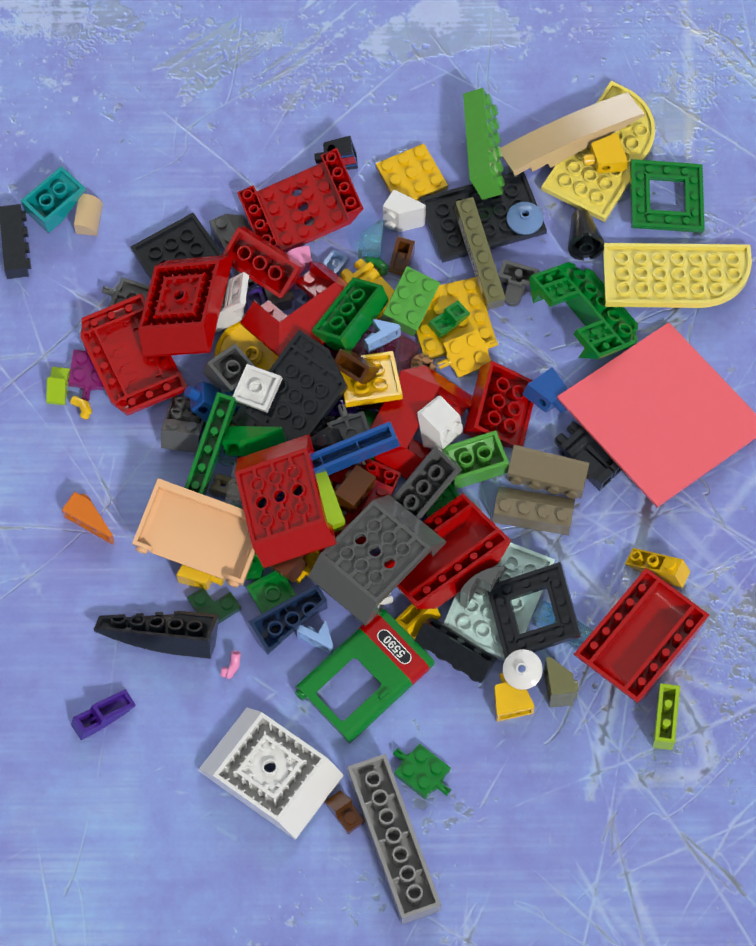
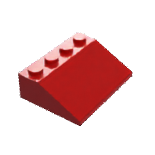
M492 360L481 366L463 434L473 438L497 431L503 447L512 449L514 445L523 447L534 403L523 396L522 393L527 384L533 380Z

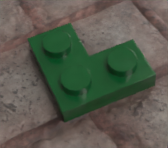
M204 587L187 597L195 612L219 615L218 624L241 610V606L231 592L213 602Z

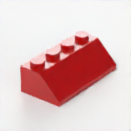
M245 226L237 228L222 254H232L234 257L231 267L241 273L245 272L251 280L281 299L296 283V280L305 268L304 264Z

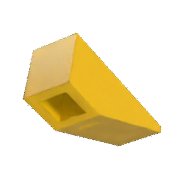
M632 548L625 562L626 566L641 573L647 568L669 585L683 588L690 574V570L683 559Z

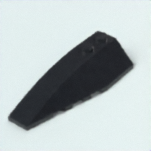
M174 611V614L163 615V612H155V615L144 616V613H136L132 617H126L125 614L101 615L95 624L94 632L151 651L211 659L216 646L219 615L188 611Z

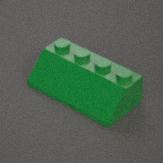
M353 277L312 329V333L335 351L339 352L340 349L352 350L373 323V319H376L389 302L383 286Z

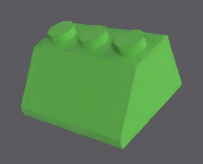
M497 431L457 442L442 449L462 469L451 482L455 489L508 473L509 461Z

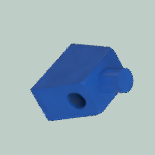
M552 367L528 383L522 393L523 396L544 412H548L554 407L561 414L567 410L557 399V396L568 390V388Z
M201 381L194 387L191 385L187 386L184 395L190 398L191 411L207 422L217 392H222L220 388Z

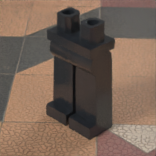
M573 421L566 430L571 436L567 438L563 433H560L555 438L554 443L560 448L559 454L561 456L589 463L587 479L601 491L622 469L583 426Z

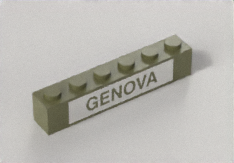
M474 198L456 201L454 212L486 308L489 310L504 306L506 298Z

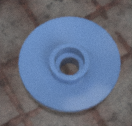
M530 202L517 203L507 213L508 226L518 234H533L540 229L543 223L542 211L538 206Z

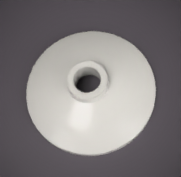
M529 650L514 651L504 661V678L509 685L516 689H530L542 677V662L535 653ZM524 665L526 670L522 673L519 672V666Z

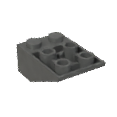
M172 397L161 428V448L197 452L206 421L191 411L190 398Z

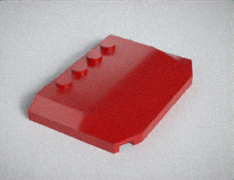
M142 293L87 315L81 321V341L111 404L127 416L181 394L187 387L172 356H143L138 331L146 302Z

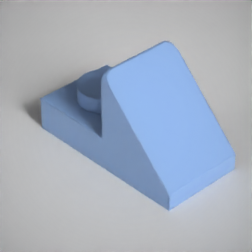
M373 319V329L376 333H371L364 339L365 349L369 354L401 336L400 325Z
M326 621L318 633L310 626H299L297 638L328 654L333 652V643Z

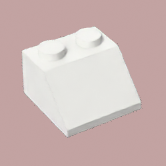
M393 190L383 205V225L389 230L397 232L425 225L426 205Z
M437 396L417 412L423 447L434 448L436 446L444 449L463 433L460 415L442 396Z

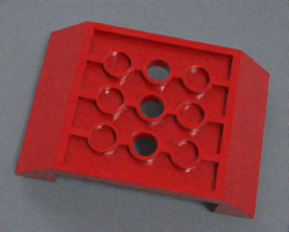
M338 148L322 154V163L257 191L255 186L252 185L237 192L255 234L286 253L348 226L355 220L364 208ZM302 190L299 196H293L294 191ZM301 205H308L305 211L299 210ZM307 220H314L311 226L305 225Z
M309 434L237 459L235 476L252 546L263 568L337 544L333 526L327 523L311 458L314 449ZM298 486H302L303 492L301 495L296 496L295 489ZM284 492L285 497L283 501L277 502V495ZM266 498L267 503L265 507L259 508V501Z

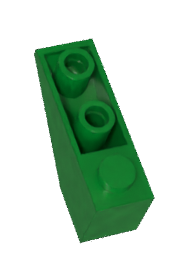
M229 426L222 439L227 456H246L287 442L282 427Z

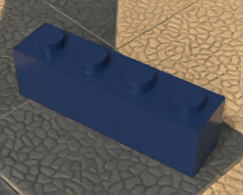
M314 585L248 621L249 630L258 645L268 655L307 619L327 609V599L319 586Z

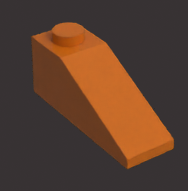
M74 492L62 509L64 518L113 544V535L91 502V499L83 493L80 495Z

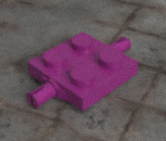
M73 349L68 386L82 389L81 399L85 400L86 397V401H89L90 391L104 390L87 352Z

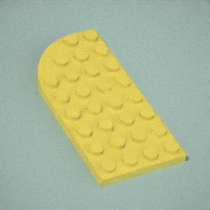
M610 81L597 103L629 92L645 114L644 117L615 132L618 133L628 160L626 171L599 174L596 172L594 164L584 166L582 156L590 154L591 146L556 164L541 187V190L577 209L587 210L591 216L603 222L607 220L630 184L631 159L645 160L652 148L655 136V123L647 104L633 91L613 81Z
M604 243L605 307L706 308L723 304L738 295L749 279L752 266L751 246L740 244Z

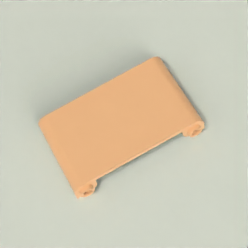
M159 478L132 542L137 552L142 554L149 552L228 581L227 584L238 588L239 585L243 586L256 553L251 543L243 509Z

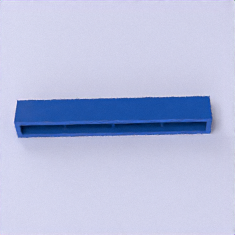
M389 421L311 454L315 474L327 471V474L330 475L399 447L400 444ZM266 498L261 499L259 504L267 501Z

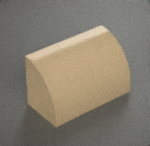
M83 193L79 198L74 220L76 234L98 236L103 203L97 197Z

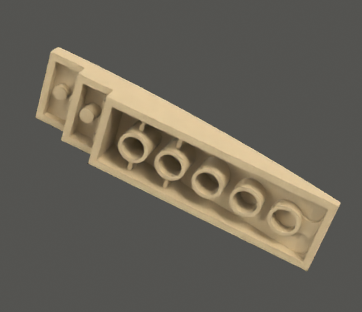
M629 92L557 119L500 148L502 158L514 176L529 168L534 172L546 164L551 168L591 146V143L605 138L644 117L645 114Z

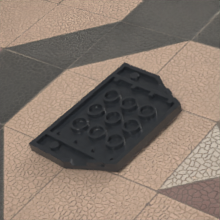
M298 330L268 371L283 378L268 413L243 404L231 422L236 426L282 427L287 441L307 434L312 437L347 390L348 385L329 349L301 330Z

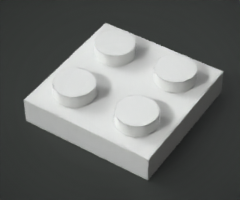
M247 364L232 397H235L239 403L268 413L283 378L277 374Z

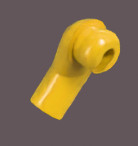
M73 396L70 404L80 408L81 413L79 415L81 418L89 419L90 414H92L90 403L77 396Z

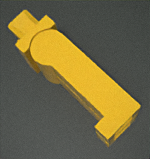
M363 259L355 262L354 268L357 270L356 272L352 273L346 268L340 273V277L347 283L355 277L382 285L389 300L394 292V289L373 268L374 265L371 262L366 263ZM386 306L376 317L377 320H380Z

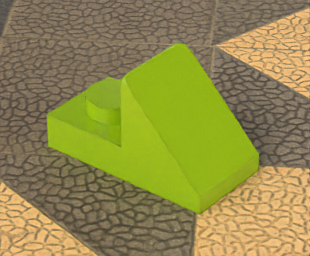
M52 367L50 377H47V404L66 405L70 368Z

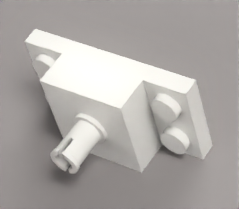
M245 272L229 279L227 282L216 333L241 321L245 316L244 306L249 275Z

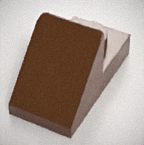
M397 236L388 272L402 276L405 268L409 267L411 258L414 257V240Z
M341 790L324 802L347 834H350L365 823L364 819L352 805L351 798Z

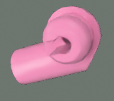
M231 652L229 668L222 667L221 677L230 679L234 676L240 666L241 652Z

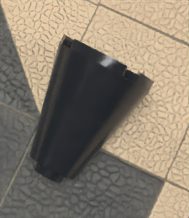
M579 209L572 214L568 241L569 254L577 260H584V258L588 257L591 260L600 256L604 251V240L590 213L583 209Z

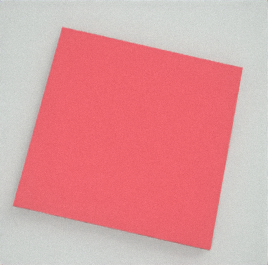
M669 322L557 396L562 405L657 508L756 439V413Z

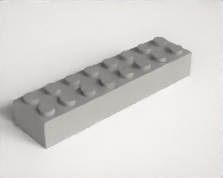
M386 754L347 766L350 782L401 924L441 911L439 897Z

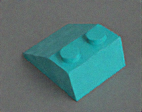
M61 166L20 201L24 211L46 232L50 233L65 219L86 188Z

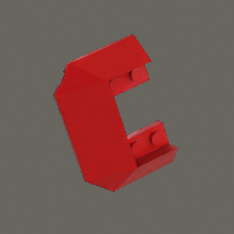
M310 261V271L297 279L296 285L312 298L288 316L269 300L261 306L256 301H253L243 317L241 325L278 357L298 330L324 345L325 343L312 333V329L348 283L325 264Z
M426 365L399 372L398 376L403 399L383 402L370 426V429L389 421L391 422L400 446L374 456V459L389 468L401 472V477L406 480L431 452L429 448L423 447L421 443L413 439L419 426L417 412L437 396H442L461 418L465 410L471 407L472 395Z

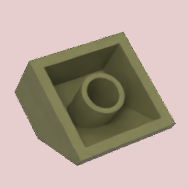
M546 657L544 677L549 708L573 705L574 698H577L578 681L574 680L572 672L553 658Z

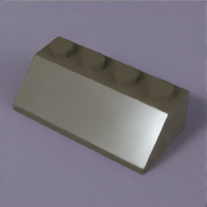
M514 445L507 481L514 485H526L535 490H547L551 494H563L571 499H581L587 479L589 463Z
M499 486L493 523L569 536L575 499Z

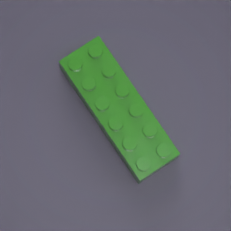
M484 88L463 93L469 179L483 200L503 194L502 186L505 184L501 175L503 165L500 161V157H502L499 147L501 139L497 130L500 128L496 118L498 108L496 104L493 105L490 94H487Z

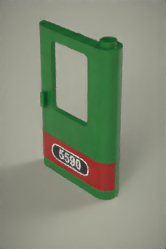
M380 608L379 613L366 626L362 624L357 628L355 632L295 686L296 691L294 693L301 701L304 699L309 701L350 744L435 665V662L386 610ZM352 659H357L381 686L348 718L342 721L326 706L316 693Z

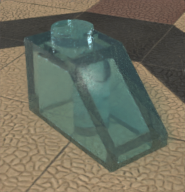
M380 219L360 233L359 241L356 240L355 243L358 259H365L366 257L381 258L384 232L383 219Z

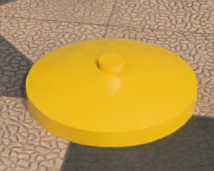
M241 321L228 327L223 332L215 349L216 357L236 343L257 368L269 371L278 359L276 354L241 325Z

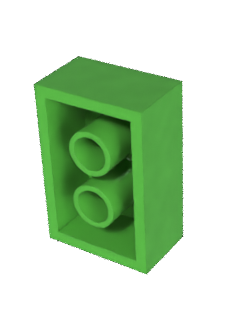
M407 266L380 320L399 324L401 331L414 336L440 282Z

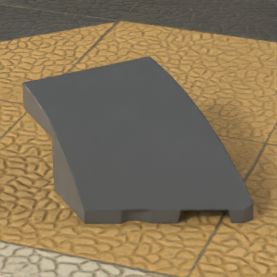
M502 565L489 568L469 579L461 589L460 605L467 608L475 592L482 596L485 590L491 592L494 584L500 581L507 567Z

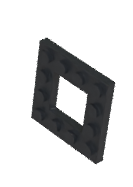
M561 562L494 584L491 592L488 591L505 659L517 650L536 652L582 637ZM547 589L556 623L520 634L511 600Z

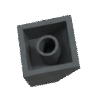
M235 343L208 361L203 374L215 387L232 392L236 389L246 365L256 366Z

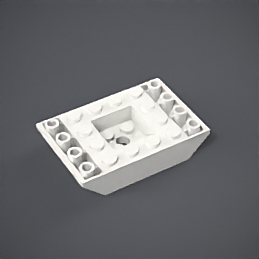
M246 708L198 769L200 773L295 840L344 776L323 754L264 713L250 708ZM273 763L276 769L273 772H267L264 769L265 765Z

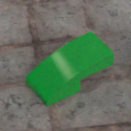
M456 301L446 307L442 314L430 320L428 326L441 338L462 323L470 315V312L459 301Z

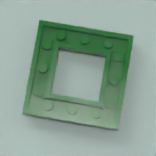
M631 159V228L703 233L705 230L703 164ZM650 180L684 182V212L650 210Z

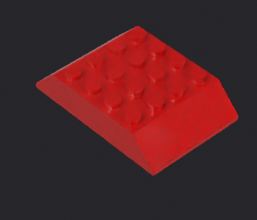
M462 493L423 521L424 524L442 537L446 544L434 556L428 553L397 585V588L417 609H437L459 593L473 576L481 571L495 567L503 557L511 543V539ZM387 561L384 566L392 568L395 562Z
M645 568L577 649L574 656L633 701L639 703L651 692L695 638L709 617V614L649 569Z

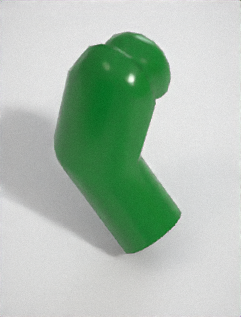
M374 257L365 258L366 263L371 262L374 267L378 268L380 275H387L389 266L382 259Z

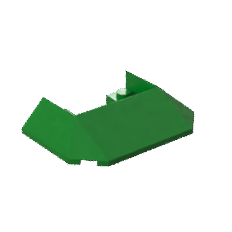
M567 262L529 277L533 303L544 299L552 307L565 302L585 325L576 329L573 334L584 347L578 358L600 359L637 343L636 331L638 330V323L624 307H605L604 283L593 270L587 268L582 270L576 268V264Z

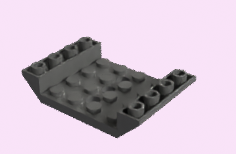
M386 495L373 500L336 537L337 544L327 547L318 556L308 577L366 626L379 613L378 605L428 553L434 556L446 544V541L394 498ZM359 537L366 538V542L361 545L357 544L356 540ZM373 549H379L381 551V553L378 556L370 555V552ZM387 561L395 562L392 568H386L384 565Z

